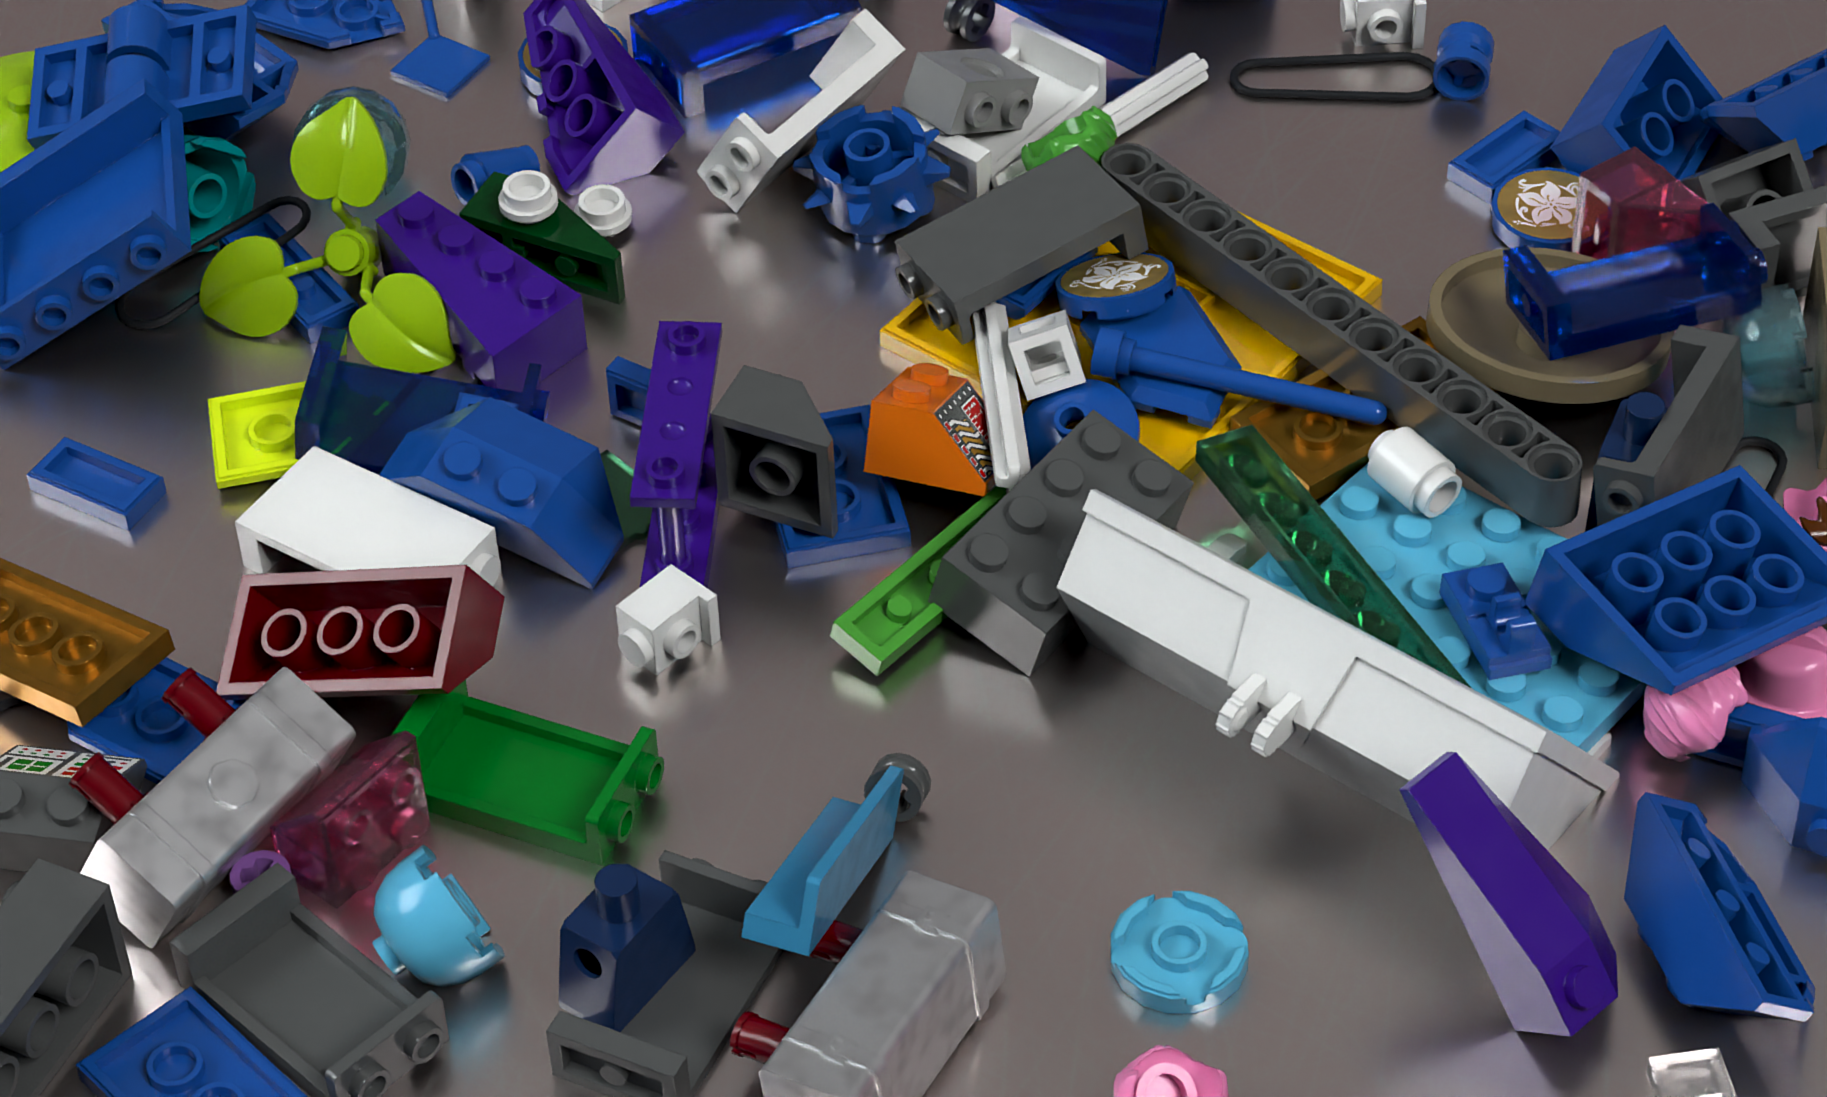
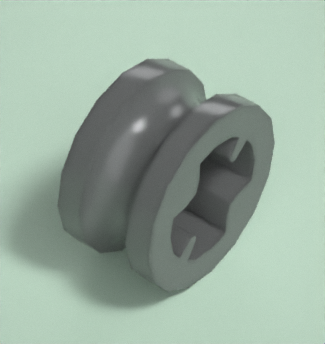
M949 0L943 17L945 29L953 34H961L963 39L970 42L980 40L986 34L993 21L995 1Z
M902 753L887 754L878 761L865 783L864 797L866 799L890 765L903 768L902 783L908 789L907 791L903 789L900 793L896 822L908 821L917 815L930 792L931 778L925 766L914 757Z

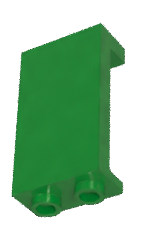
M466 680L448 694H419L378 754L386 799L603 866L617 842L623 843L626 841L632 830L637 808L645 795L651 796L656 792L664 772V759L658 756L655 729L641 726L631 744L628 745L469 697Z

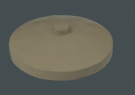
M1515 247L1496 249L1471 255L1452 264L1434 282L1426 314L1427 332L1437 351L1482 384L1513 396L1559 404L1606 402L1641 391L1658 379L1665 370L1671 352V338L1674 335V322L1668 307L1656 292L1643 281L1607 262L1578 253L1548 248Z

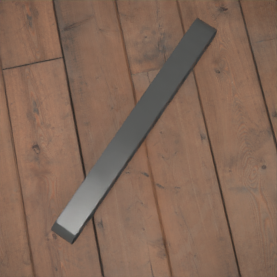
M1125 143L1110 147L1104 152L1101 158V168L1141 206L1148 246L1172 261L1177 267L1318 369L1323 370L1329 377L1354 395L1382 402L1387 408L1386 418L1400 428H1412L1455 465V468L1530 522L1538 526L1552 528L1571 523L1577 517L1583 461L1580 453L1574 447L1148 148L1139 144Z

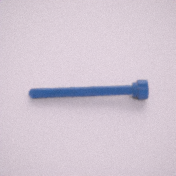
M1101 326L1093 350L1090 373L1115 380L1118 374L1129 376L1131 371L1370 425H1379L1387 417L1386 406L1377 400L1137 347V340L1126 338L1127 332Z

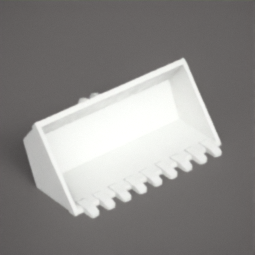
M1097 489L1090 490L1082 509L1087 513L1056 587L1087 642L1218 715L1215 724L1217 726L1216 730L1230 738L1232 736L1235 737L1237 733H1240L1241 729L1254 734L1250 745H1252L1251 749L1258 754L1270 757L1272 753H1275L1276 748H1279L1415 823L1399 789L1446 752H1457L1547 850L1553 846L1602 790L1607 791L1619 778L1620 773L1598 760L1611 744L1612 735L1609 732L1588 752H1585L1553 731L1236 564L1247 552V542L1236 535L1224 534L1215 539L1206 548Z

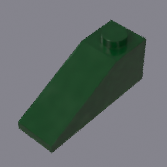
M494 171L459 213L462 219L574 291L619 305L625 299L621 253L559 198L558 206L554 213L538 223L522 224L509 220L501 213L498 196L503 189V183L509 176Z

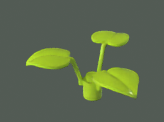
M354 96L346 97L305 125L293 143L290 157L292 174L300 189L313 199L324 200L332 198V211L345 224V229L338 230L329 236L325 243L324 255L284 267L282 250L273 239L263 236H247L234 240L222 248L208 265L200 286V307L206 316L238 334L249 337L272 335L286 327L297 310L298 292L289 277L329 266L332 271L342 276L362 274L360 296L367 304L359 308L352 315L349 322V332L353 344L366 360L385 370L400 373H423L449 366L456 361V354L450 337L448 314L440 294L429 281L414 273H394L382 278L372 293L373 277L378 275L379 270L377 267L381 263L378 235L372 228L361 226L360 218L353 217L344 207L343 202L354 207H366L373 204L385 187L388 175V161L381 134L373 117L358 98Z

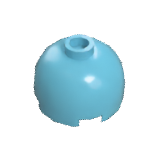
M423 844L401 860L385 876L375 896L374 917L382 935L375 939L372 944L381 959L396 976L405 969H408L425 984L439 987L464 984L505 957V953L497 942L485 946L480 937L491 930L487 921L452 874L442 879L437 872L433 873L428 868V865L437 860L431 849Z

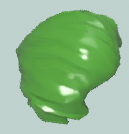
M1092 106L1087 111H1083L1080 116L1065 120L1042 139L1028 143V147L1026 144L1022 147L1021 157L1026 171L1047 162L1077 145L1101 167V158L1104 152L1110 147L1115 146L1117 132L1111 116L1095 106Z

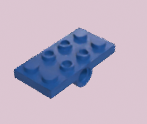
M245 4L167 21L164 15L154 8L144 5H126L116 9L111 14L107 34L36 48L27 132L28 142L34 150L39 148L142 79H146L183 114V123L252 109L256 16L249 5Z

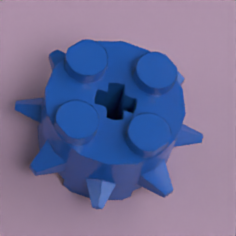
M859 105L834 114L818 127L816 131L817 143L812 149V153L795 160L793 164L795 172L815 181L816 191L804 202V208L810 209L820 206L829 223L844 232L852 233L855 240L859 243H878L887 234L909 226L920 216L927 215L932 211L935 202L934 183L950 177L951 167L928 155L927 146L940 134L939 130L935 128L924 132L913 115L895 106H892V110L866 113L865 106Z

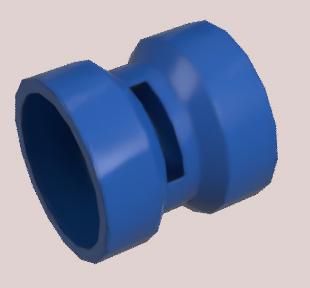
M1462 21L1451 24L1439 36L1437 59L1433 71V83L1443 96L1452 100L1468 101L1481 96L1488 88L1491 71L1490 64L1493 59L1495 42L1491 33L1485 27L1474 22Z

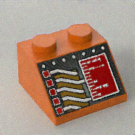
M919 363L914 364L912 368L907 367L871 401L863 472L984 497L995 486L984 403L968 379L948 375L949 370L936 364Z

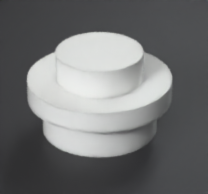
M534 170L519 171L513 173L504 181L503 189L498 196L499 208L501 213L509 220L522 224L538 223L549 217L558 206L557 190L545 174Z
M595 185L587 188L580 194L578 203L574 208V212L603 238L611 237L623 231L632 221L630 202L619 188L611 185Z

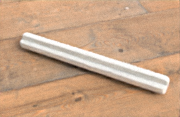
M1195 52L1187 53L1101 107L1100 109L1111 116L1117 132V138L1203 84L1208 79L1206 70L1209 67L1208 63L1204 58L1200 59ZM1022 158L992 177L993 189L1027 172Z
M995 301L972 313L971 319L994 480L996 486L1006 488V493H1008L1031 470L1015 363L1008 345L1009 324L1006 306Z

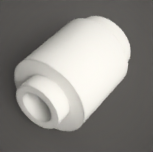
M1401 427L1396 430H1387L1372 443L1368 452V475L1412 513H1423L1428 518L1436 517L1446 511L1459 495L1462 479L1455 474V465L1412 428Z

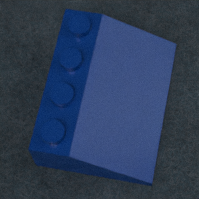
M1738 465L1545 549L1525 603L1565 647L1664 693L1673 695L1826 624L1827 552L1741 465Z

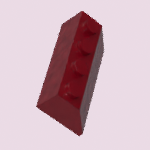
M467 565L242 575L216 693L224 700H248L282 667H286L319 697L448 694L493 658L505 596Z

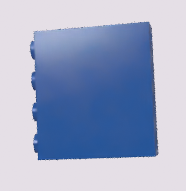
M146 79L137 82L0 172V367L3 370L8 369L192 251L183 114Z

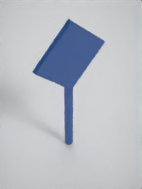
M421 0L429 37L392 68L390 72L392 76L448 98L490 60V55L441 36L439 34L433 1Z

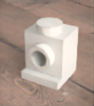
M1340 0L1341 27L1343 32L1351 31L1355 47L1410 42L1412 49H1422L1424 46L1427 3L1426 0Z
M1066 309L1008 328V345L1027 401L1086 382L1082 369L1081 354Z
M672 564L616 605L619 633L618 645L621 652L634 666L645 667L656 676L676 660L688 656L702 640L710 646L721 640L717 595Z

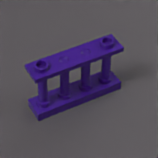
M659 321L630 492L631 507L652 508L640 587L672 564L708 588L720 507L710 411L722 338V323Z

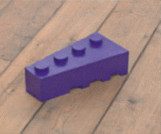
M416 192L375 219L383 273L386 276L400 272L414 273L424 277L436 288L448 314L453 348L462 358L463 368L473 380L477 376L486 386L489 397L512 402L588 349L581 294L424 193Z

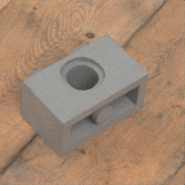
M991 48L917 52L900 105L948 135L1022 129L1024 120L1031 112L1033 106L1032 98L1040 77Z

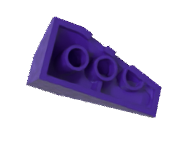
M534 0L523 13L531 66L540 70L543 93L536 97L538 112L547 117L550 136L543 140L545 157L563 190L574 196L595 185H612L649 174L685 133L665 97L586 0Z
M1446 752L1401 787L1399 791L1515 1031L1572 1037L1618 997L1617 955L1587 892L1457 752Z

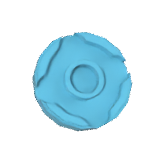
M1172 891V898L1155 900V894L1138 899L1120 914L1110 934L1111 972L1122 991L1140 1005L1163 1013L1196 1014L1221 1005L1239 990L1248 970V941L1243 933V925L1236 913L1216 898L1193 891Z

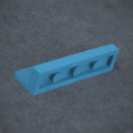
M890 765L862 804L836 797L830 800L746 910L742 938L809 957L893 839L904 774L903 768Z

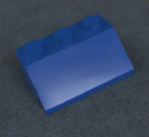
M1663 25L1614 49L1550 148L1566 170L1576 172L1591 179L1605 192L1606 198L1664 215L1672 210L1663 186L1693 175L1719 134L1701 122L1699 110L1723 98L1667 26Z

